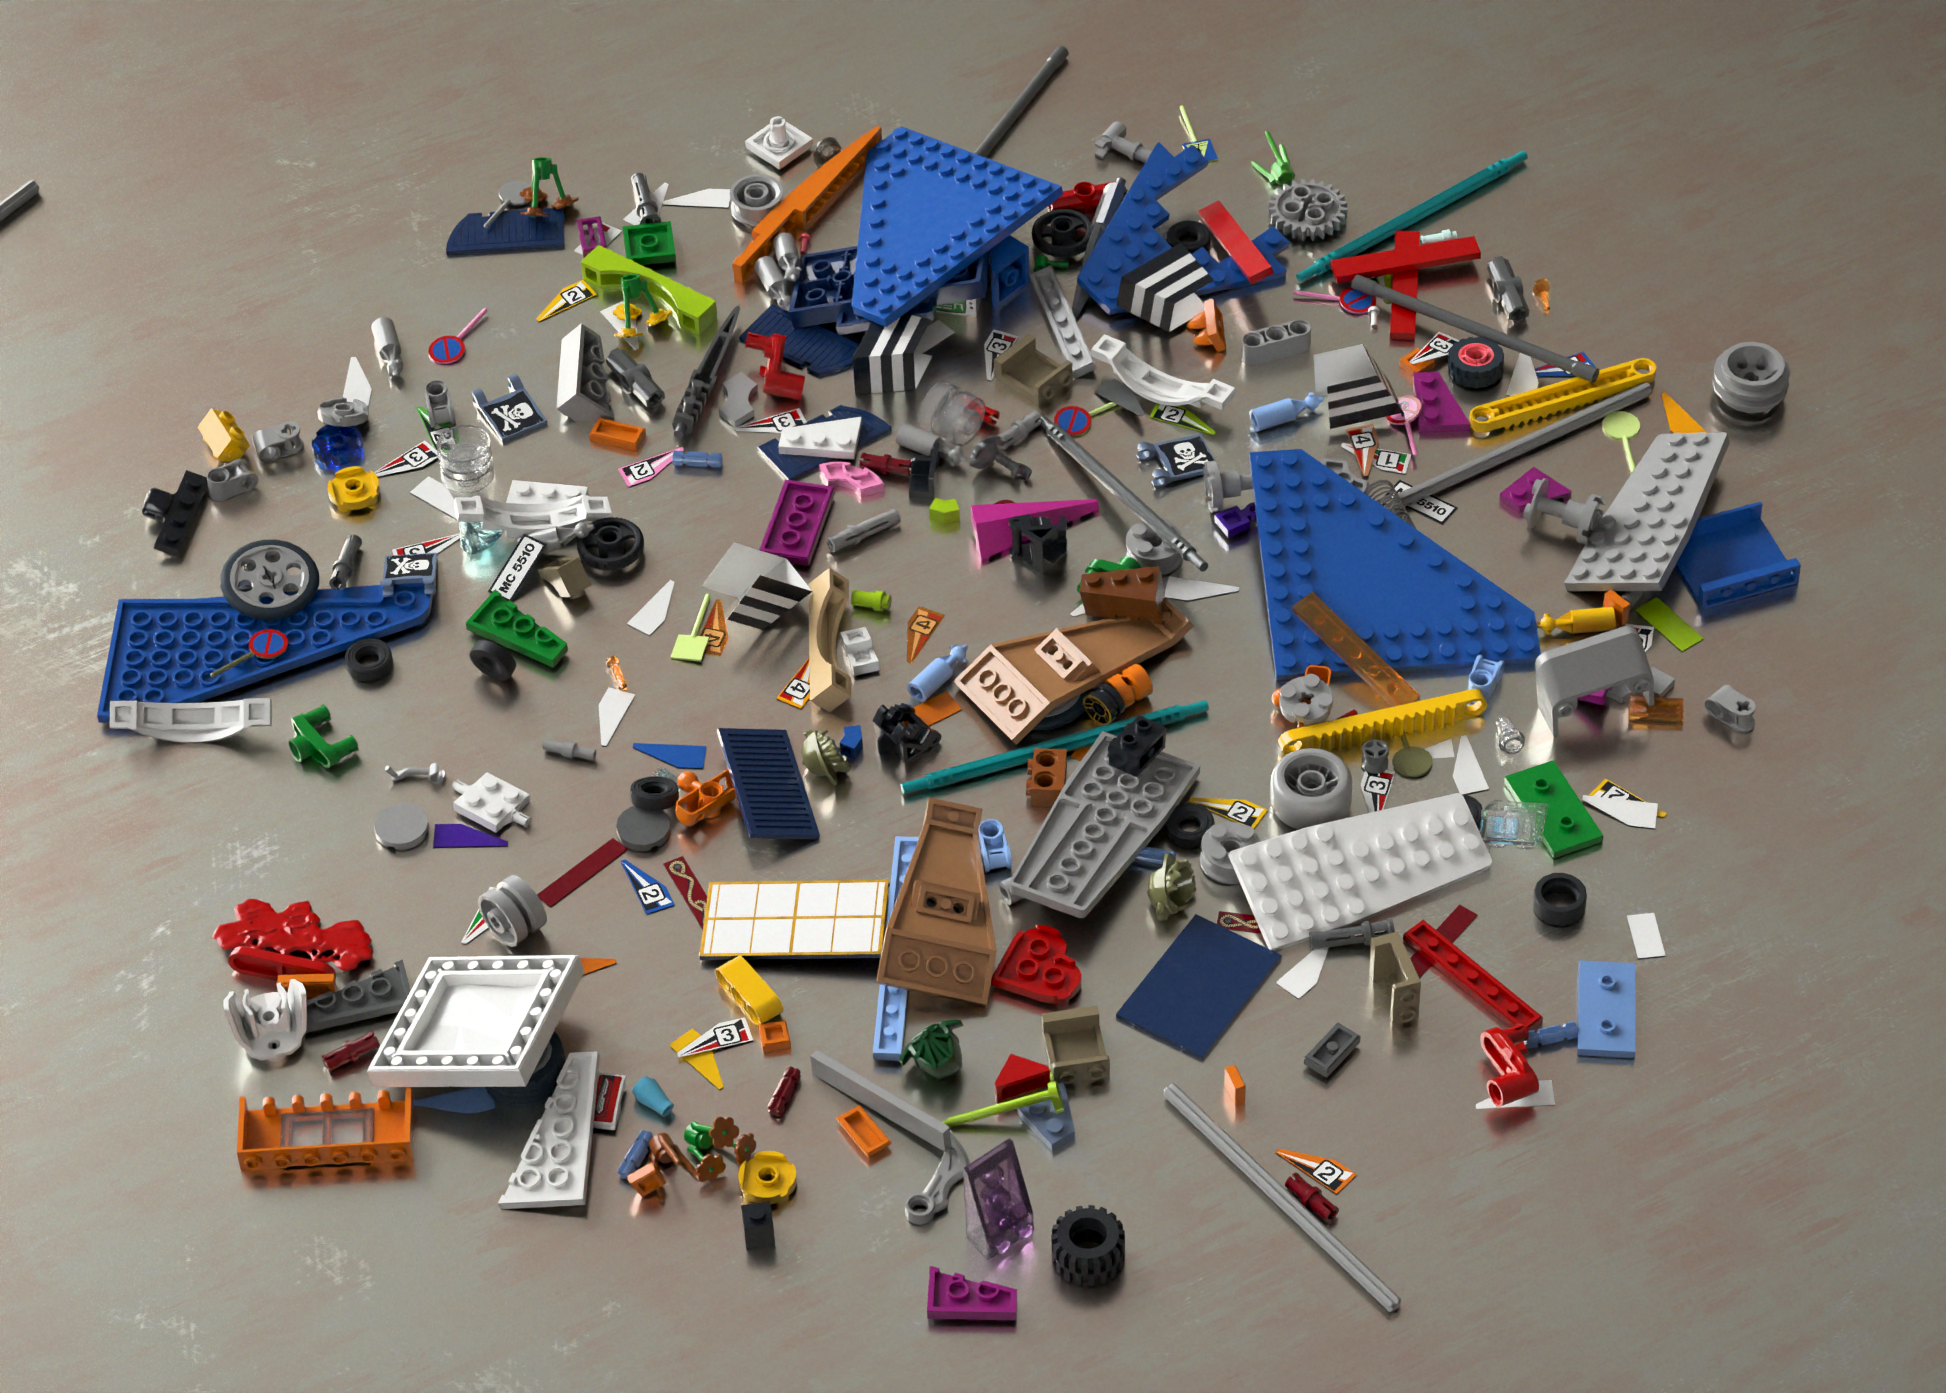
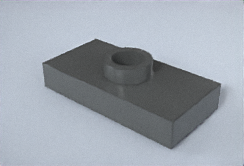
M1337 1022L1304 1057V1064L1327 1078L1360 1043L1361 1036Z

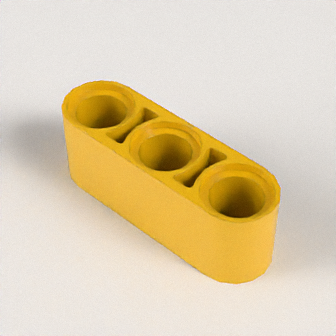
M739 955L715 969L716 978L722 988L757 1026L783 1012V1005L779 997L742 956Z

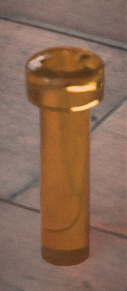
M610 656L606 659L605 663L611 669L618 688L623 690L627 687V684L618 666V657Z

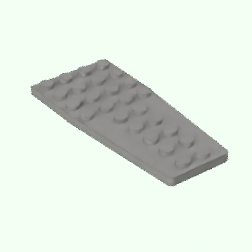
M1698 432L1658 435L1604 516L1600 519V524L1596 526L1590 535L1589 544L1584 546L1564 582L1567 591H1662L1690 539L1730 444L1727 434L1725 432Z
M1102 731L1065 783L1011 878L1010 892L1078 918L1086 917L1167 822L1176 806H1178L1200 774L1201 765L1160 752L1137 777H1134L1109 765L1108 746L1111 740L1118 736Z

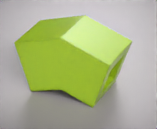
M935 498L929 507V520L943 524L960 521L956 498L950 500Z

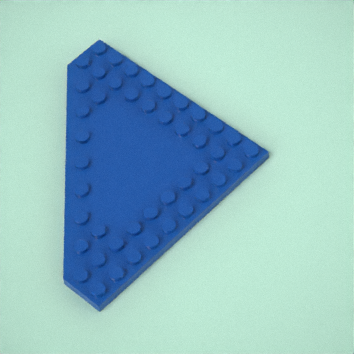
M901 126L895 129L892 134L877 142L874 147L867 151L852 297L854 314L888 327L1064 194L1062 186Z
M1304 450L1250 452V469L1276 681L1305 676L1306 668L1310 665L1326 666L1331 670V677L1467 668L1473 667L1477 655H1482L1483 659L1494 662L1504 661L1505 665L1536 662L1541 652L1535 612Z

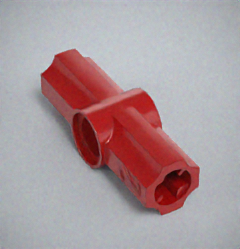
M1079 182L1074 186L1073 190L1063 191L1064 194L1048 206V210L1050 212L1058 209H1071L1083 214L1092 213L1095 210V206L1099 205L1105 186L1109 183L1093 185L1090 182Z

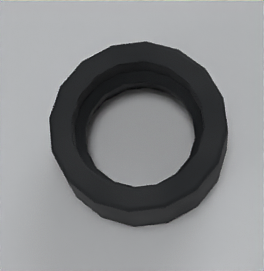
M1551 873L1543 876L1537 882L1534 889V912L1541 920L1551 925L1567 926L1575 923L1583 916L1586 909V887L1581 880L1570 874ZM1552 892H1564L1573 896L1576 902L1567 907H1557L1546 902L1543 897Z

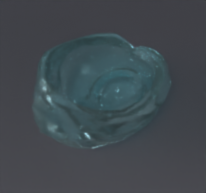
M460 522L459 526L461 535L460 545L463 551L468 554H477L495 544L503 534V530H482L480 522Z

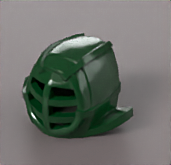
M946 1020L923 1029L907 1044L901 1053L899 1062L904 1066L913 1057L918 1067L938 1080H944L953 1075L963 1066L959 1039L952 1032L953 1029L963 1027L962 1021Z

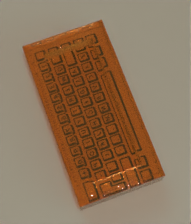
M1629 696V722L1683 725L1684 710L1682 698L1654 697L1655 705L1649 707L1645 697Z

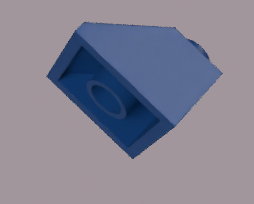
M1011 235L990 249L992 306L995 308L999 307L1030 283L1029 246Z

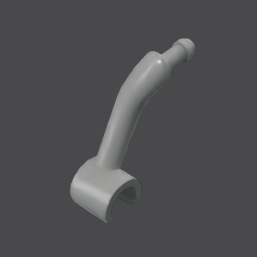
M436 763L431 764L428 768L407 767L397 772L392 770L390 766L385 768V771L392 776V781H398L413 775H428V780L431 783L441 784L446 773L444 770L438 771L439 765Z

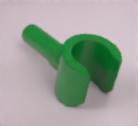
M1039 255L1036 257L1033 271L1037 272L1050 265L1057 268H1068L1069 262L1052 261L1045 255Z

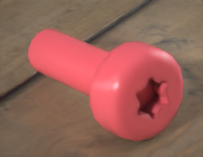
M807 233L801 234L799 238L802 242L800 248L801 255L806 254L807 243L811 241V236Z

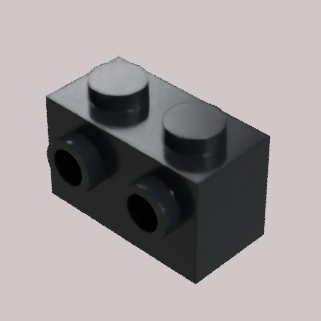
M1138 715L1132 723H1128L1125 726L1123 732L1117 738H1113L1109 743V765L1137 777L1165 748L1167 727Z

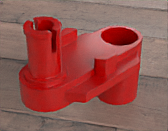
M748 332L745 348L765 351L764 357L768 358L767 367L760 366L758 375L765 377L763 393L800 401L805 376L781 371L786 336L774 333L767 337Z
M1523 1023L1505 1030L1495 1027L1482 1032L1480 1036L1484 1052L1501 1074L1500 1077L1489 1080L1487 1083L1489 1097L1497 1107L1533 1095L1539 1091L1538 1078L1523 1056L1528 1053V1050L1522 1041L1529 1039L1528 1029L1524 1027Z

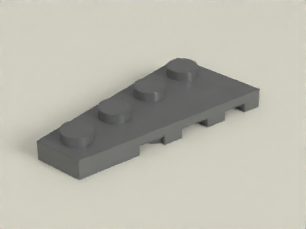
M403 959L395 962L394 967L382 971V969L370 973L371 977L358 983L354 980L345 984L342 990L335 993L328 991L306 1001L307 1030L305 1033L399 1012L410 993Z

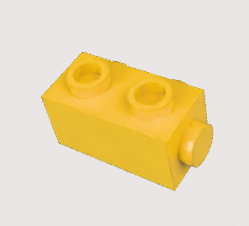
M211 408L198 426L203 435V440L210 446L213 456L217 460L232 462L236 459H241L250 447L249 442L245 438L244 431L238 427L234 421L235 417L230 412Z

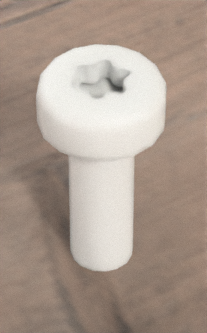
M1372 306L1368 309V314L1371 316V327L1377 328V316L1380 314V309L1377 306Z

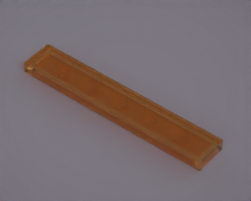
M1311 592L1293 605L1292 611L1391 707L1420 701V695L1317 595Z

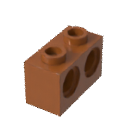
M1034 748L1033 759H1028V775H1032V779L1026 780V796H1031V807L1052 808L1066 783L1067 749Z

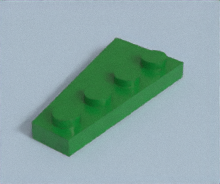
M496 589L465 622L466 630L551 667H554L568 651L565 641L545 626L540 627L536 624L533 617L519 611L517 605L512 601L507 602L503 599L501 593Z

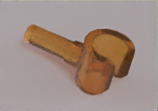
M1541 278L1534 282L1535 286L1532 292L1535 296H1539L1544 310L1548 311L1550 306L1545 293L1550 290V286L1546 278Z

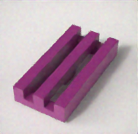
M601 216L577 220L583 258L598 246L595 242L593 223H597L600 246L607 248ZM583 225L588 227L591 246L588 247L586 246Z

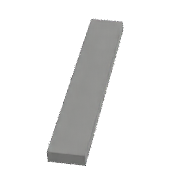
M1052 265L1030 274L1031 281L1066 361L1072 362L1074 379L1097 369Z
M816 1050L810 1056L812 1073L816 1077L944 1152L951 1146L950 1129L946 1124L821 1051Z

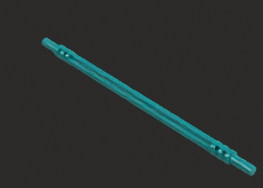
M1521 151L1508 159L1503 158L1323 256L1314 261V265L1297 273V280L1302 283L1316 274H1323L1331 269V260L1354 257L1393 236L1395 230L1402 231L1510 172L1512 167L1528 159L1527 153Z
M1204 700L1186 706L1179 704L1141 716L1163 726L1182 721L1186 716L1208 711L1209 706L1207 701ZM1136 717L928 773L924 778L902 783L901 790L903 794L925 788L931 790L1028 763V759H1033L1034 748L1067 749V752L1091 746L1102 731L1119 736L1128 723H1132Z

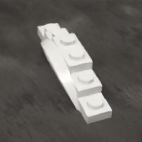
M1105 334L1091 349V357L1111 364L1113 373L1117 374L1131 390L1141 397L1158 404L1170 406L1190 404L1201 408L1206 403L1223 410L1235 396V387L1212 379L1210 383H1196L1165 374L1135 356L1126 348L1125 342Z
M588 495L538 504L504 503L482 496L455 497L454 499L457 522H480L482 530H505L506 538H517L523 536V534H530L553 526L574 529L578 523L611 518L612 514L608 497H590Z
M249 698L209 703L110 701L111 729H131L148 737L171 742H211L237 735L248 727L272 726L271 698Z

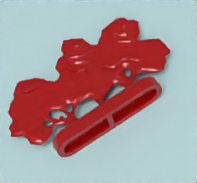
M257 899L245 900L244 903L234 907L235 916L239 921L219 925L212 936L213 939L218 940V944L222 949L234 948L228 958V963L233 970L241 974L278 981V975L334 974L336 979V972L333 967L324 962H334L335 966L340 970L350 971L355 969L361 961L372 959L374 952L369 948L372 939L368 933L364 932V927L359 920L342 921L326 929H321L317 926L321 920L316 913L311 912L312 907L308 901L290 904L283 912L276 913L271 908L270 903ZM254 939L259 940L257 945L252 943ZM267 947H272L280 953L266 951L264 949ZM315 949L318 953L313 955L312 950ZM295 950L305 951L312 959L290 956V953ZM327 950L335 951L334 954L327 958L326 956H322L321 959L318 958L321 953ZM335 956H341L339 960H333Z

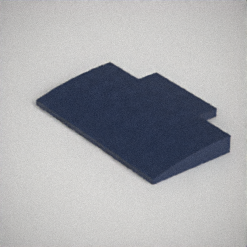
M858 246L801 255L799 266L802 271H800V277L795 281L788 312L794 328L837 322L836 330L838 335L868 330L872 321L854 314L852 308ZM990 250L905 314L934 320L937 305L985 298Z

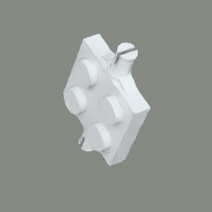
M488 772L472 785H467L458 779L452 785L453 790L462 794L453 802L454 811L496 833L504 825L515 821L527 828L532 821L530 816L521 813V810L530 802V794Z

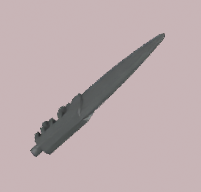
M1119 177L1116 182L1105 186L1090 226L1091 235L1080 271L1128 192L1125 187L1126 180ZM1078 283L1072 306L1075 319L1080 314L1089 297V294Z
M739 305L726 318L707 349L698 369H694L691 375L689 385L672 421V426L675 430L674 436L677 438H682L684 434H691L717 379L715 374L736 325L740 311Z

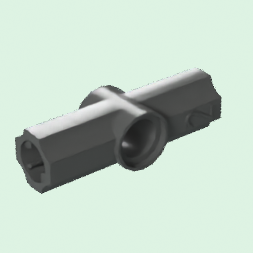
M1503 256L1494 257L1488 263L1487 270L1493 281L1495 299L1497 302L1502 303L1508 320H1512L1514 323L1522 322L1529 316V308L1523 296L1522 281L1519 276L1515 277L1508 259H1504Z
M616 348L610 352L606 358V364L619 377L623 389L629 394L633 392L646 407L654 409L660 406L662 400L665 399V393L652 380L646 365L643 363L637 364L624 349Z

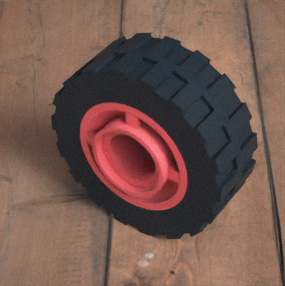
M1468 337L1467 339L1459 340L1457 343L1455 342L1453 347H1450L1448 353V373L1453 381L1455 380L1458 384L1465 385V387L1479 388L1487 387L1490 384L1493 385L1497 380H1500L1504 370L1503 349L1498 346V343L1488 338Z

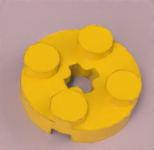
M359 466L343 468L336 472L335 478L328 482V493L331 502L341 512L374 506L378 501L377 497L380 493L379 480L374 472L370 470V474L364 471L363 467ZM355 486L357 489L351 490V487Z
M761 1151L754 1154L753 1159H750L748 1162L745 1160L741 1164L738 1172L739 1187L743 1192L744 1199L748 1202L762 1203L770 1201V1204H783L788 1201L789 1195L794 1191L797 1183L794 1164L787 1161L785 1155L776 1151ZM766 1174H771L772 1180L763 1181L760 1178H765Z

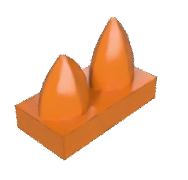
M1212 298L1204 301L1205 311L1196 315L1186 327L1204 329L1195 337L1193 343L1203 346L1213 345L1216 351L1219 352L1226 349L1223 316Z

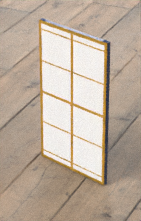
M889 879L709 882L699 952L700 960H732L739 955L744 959L880 958L884 941L890 887Z

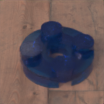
M326 425L316 432L317 437L314 440L312 439V449L315 458L324 463V466L328 469H334L340 465L359 460L363 455L362 434L354 426L348 428Z

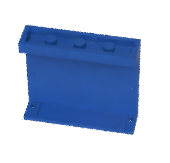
M1762 502L1698 518L1690 539L1675 566L1702 610L1799 583L1801 564L1797 558L1787 560L1761 520Z

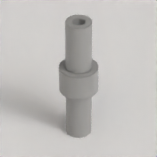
M545 739L542 745L543 750L561 753L562 757L572 759L580 757L595 760L597 751L594 749L577 746V743L569 741L561 743Z

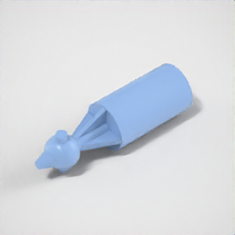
M1310 392L1304 401L1287 398L1252 409L1249 413L1251 424L1255 431L1259 432L1293 421L1306 408L1310 412H1315V409L1324 401V398L1317 397Z
M951 645L949 656L936 658L907 685L909 694L916 701L925 702L952 676L956 661H961L962 663L967 661L965 657L968 645Z

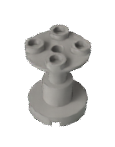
M1216 461L1204 462V486L1206 496L1212 498V501L1207 502L1211 513L1223 511V498L1241 496V491L1253 489L1251 474L1239 475L1238 471L1220 473Z
M1536 479L1532 488V494H1534L1532 503L1526 505L1523 518L1527 519L1528 527L1534 528L1543 512L1562 518V524L1577 528V542L1588 545L1590 535L1596 526L1600 524L1599 521L1603 517L1604 511L1600 510L1599 507L1600 504L1605 505V497L1592 493L1586 504L1569 500L1566 504L1547 498L1549 490L1548 479Z

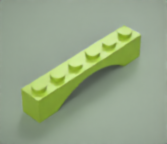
M598 245L581 261L582 279L601 289H622L621 277L639 274L641 281L647 280L651 296L660 300L672 310L679 326L698 336L717 320L715 300L694 291L690 287L675 282L671 278L665 277L650 268H646L631 259H627L612 250Z

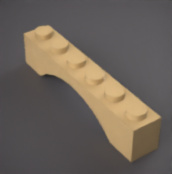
M829 568L808 584L809 588L813 591L808 595L810 701L816 706L831 712L851 697V676L847 675L840 668L836 655L838 627L849 600V580Z

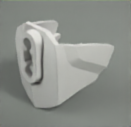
M290 979L287 993L280 982L276 983L278 992L264 993L250 998L249 990L246 989L244 990L245 993L242 1001L235 991L229 992L228 996L224 999V1011L238 1044L246 1049L250 1057L261 1061L268 1059L272 1062H278L284 1059L286 1055L293 1054L301 1046L302 1037L307 1030L306 990L303 983L296 981V979ZM272 1043H276L277 1049H273Z

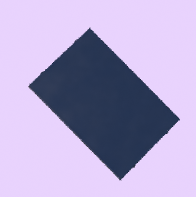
M1195 914L1116 1013V1018L1203 1060L1282 959V955Z

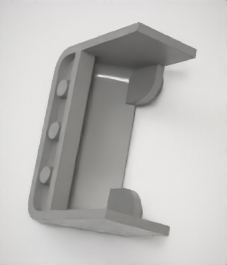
M1633 626L1617 628L1546 651L1536 659L1538 708L1553 737L1559 736L1558 718L1570 716L1577 707V698L1626 683L1631 692L1643 693L1649 707L1655 705L1653 675L1641 638Z

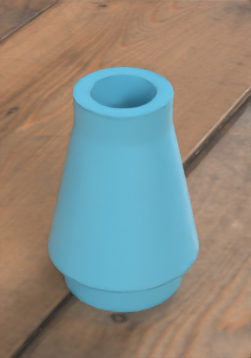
M645 1076L633 1087L632 1093L635 1095L636 1101L659 1113L662 1117H665L672 1111L674 1104L669 1100L654 1078L650 1079L648 1076Z

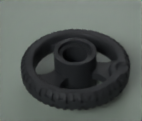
M1058 209L1046 212L1032 226L1033 243L1041 252L1060 258L1079 255L1086 251L1091 235L1090 226L1092 221L1085 214L1071 209ZM1084 228L1087 232L1086 236L1081 241L1076 242V230ZM1051 237V244L1045 241L1043 238Z
M608 517L589 523V525H594L595 529L590 531L587 537L577 538V551L582 561L592 568L603 571L622 569L633 564L641 556L644 549V537L640 528L633 522L618 517ZM634 538L635 544L633 548L624 555L623 542ZM597 547L599 557L594 556L587 549Z

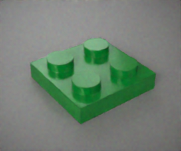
M671 221L622 227L627 259H631L640 265L676 261Z

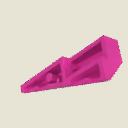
M1098 500L971 505V521L981 563L988 561L990 556L999 552L1002 554L1009 552L1010 547H1012V532L1009 528L1010 518L1030 514L1032 517L1045 516V518L1051 519V524L1059 525L1060 517L1064 516L1067 523L1070 521L1076 523L1080 521L1081 516L1091 512L1099 513ZM1022 535V542L1024 544L1030 543V539Z

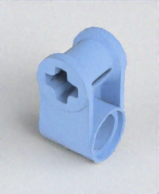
M1477 655L1473 669L1469 674L1468 690H1480L1488 703L1496 686L1500 683L1505 662L1501 660L1494 662L1483 659L1482 655Z
M994 819L983 821L979 825V845L984 872L987 873L990 869L1000 867L1012 868L1011 852L1002 824Z

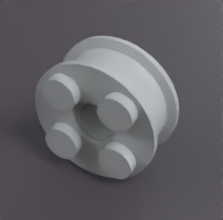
M753 174L740 178L730 189L731 213L733 217L748 228L756 227L783 200L782 185L775 178L763 174Z
M1163 519L1171 528H1173L1180 536L1183 537L1182 532L1177 526L1172 524L1171 521ZM1143 521L1134 524L1126 535V556L1135 559L1141 568L1159 566L1161 575H1166L1181 565L1183 558Z
M1223 822L1211 826L1205 832L1201 841L1200 865L1208 877L1217 882L1240 884L1228 855L1232 850L1261 842L1260 837L1252 827L1237 822Z

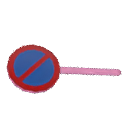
M1352 287L1345 289L1340 296L1298 290L1293 291V294L1298 296L1340 301L1343 309L1354 314L1368 313V309L1376 305L1375 296L1365 294Z
M484 308L457 337L442 336L434 340L428 350L431 360L439 364H451L462 358L465 353V344L461 339L487 313V309Z

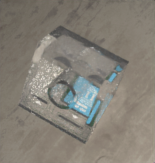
M1494 800L1481 810V838L1484 843H1489V846L1494 848L1506 847V844L1516 845L1517 849H1532L1542 839L1548 804Z

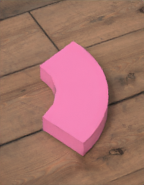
M848 462L819 464L820 472L827 486L849 488L855 491L860 498L885 491V485L882 480L865 467L861 469L851 466V463Z

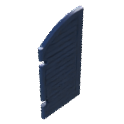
M564 207L560 209L543 208L544 214H549V217L536 216L535 218L532 215L521 214V212H527V209L503 211L488 228H484V224L495 212H489V216L482 217V213H467V216L451 232L447 242L446 254L565 247Z
M773 304L739 336L740 340L746 342L748 332L767 337L774 333L785 335L783 360L800 368L805 364L809 365L807 371L819 377L852 366L853 356L860 345L819 325L794 328L788 311L782 310Z
M843 405L830 410L829 414L831 416L827 418L822 414L800 425L862 417L857 448L892 431L889 424L874 414ZM776 438L757 447L759 452L786 480L792 481L819 468V464L837 459L779 454V441Z

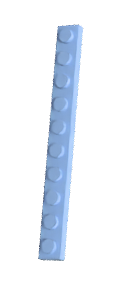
M895 836L886 927L919 837ZM880 985L873 1060L899 1061L903 1050L908 990Z

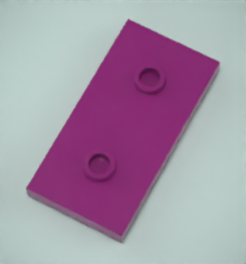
M785 479L759 550L786 558L792 564L809 566L835 495V487Z

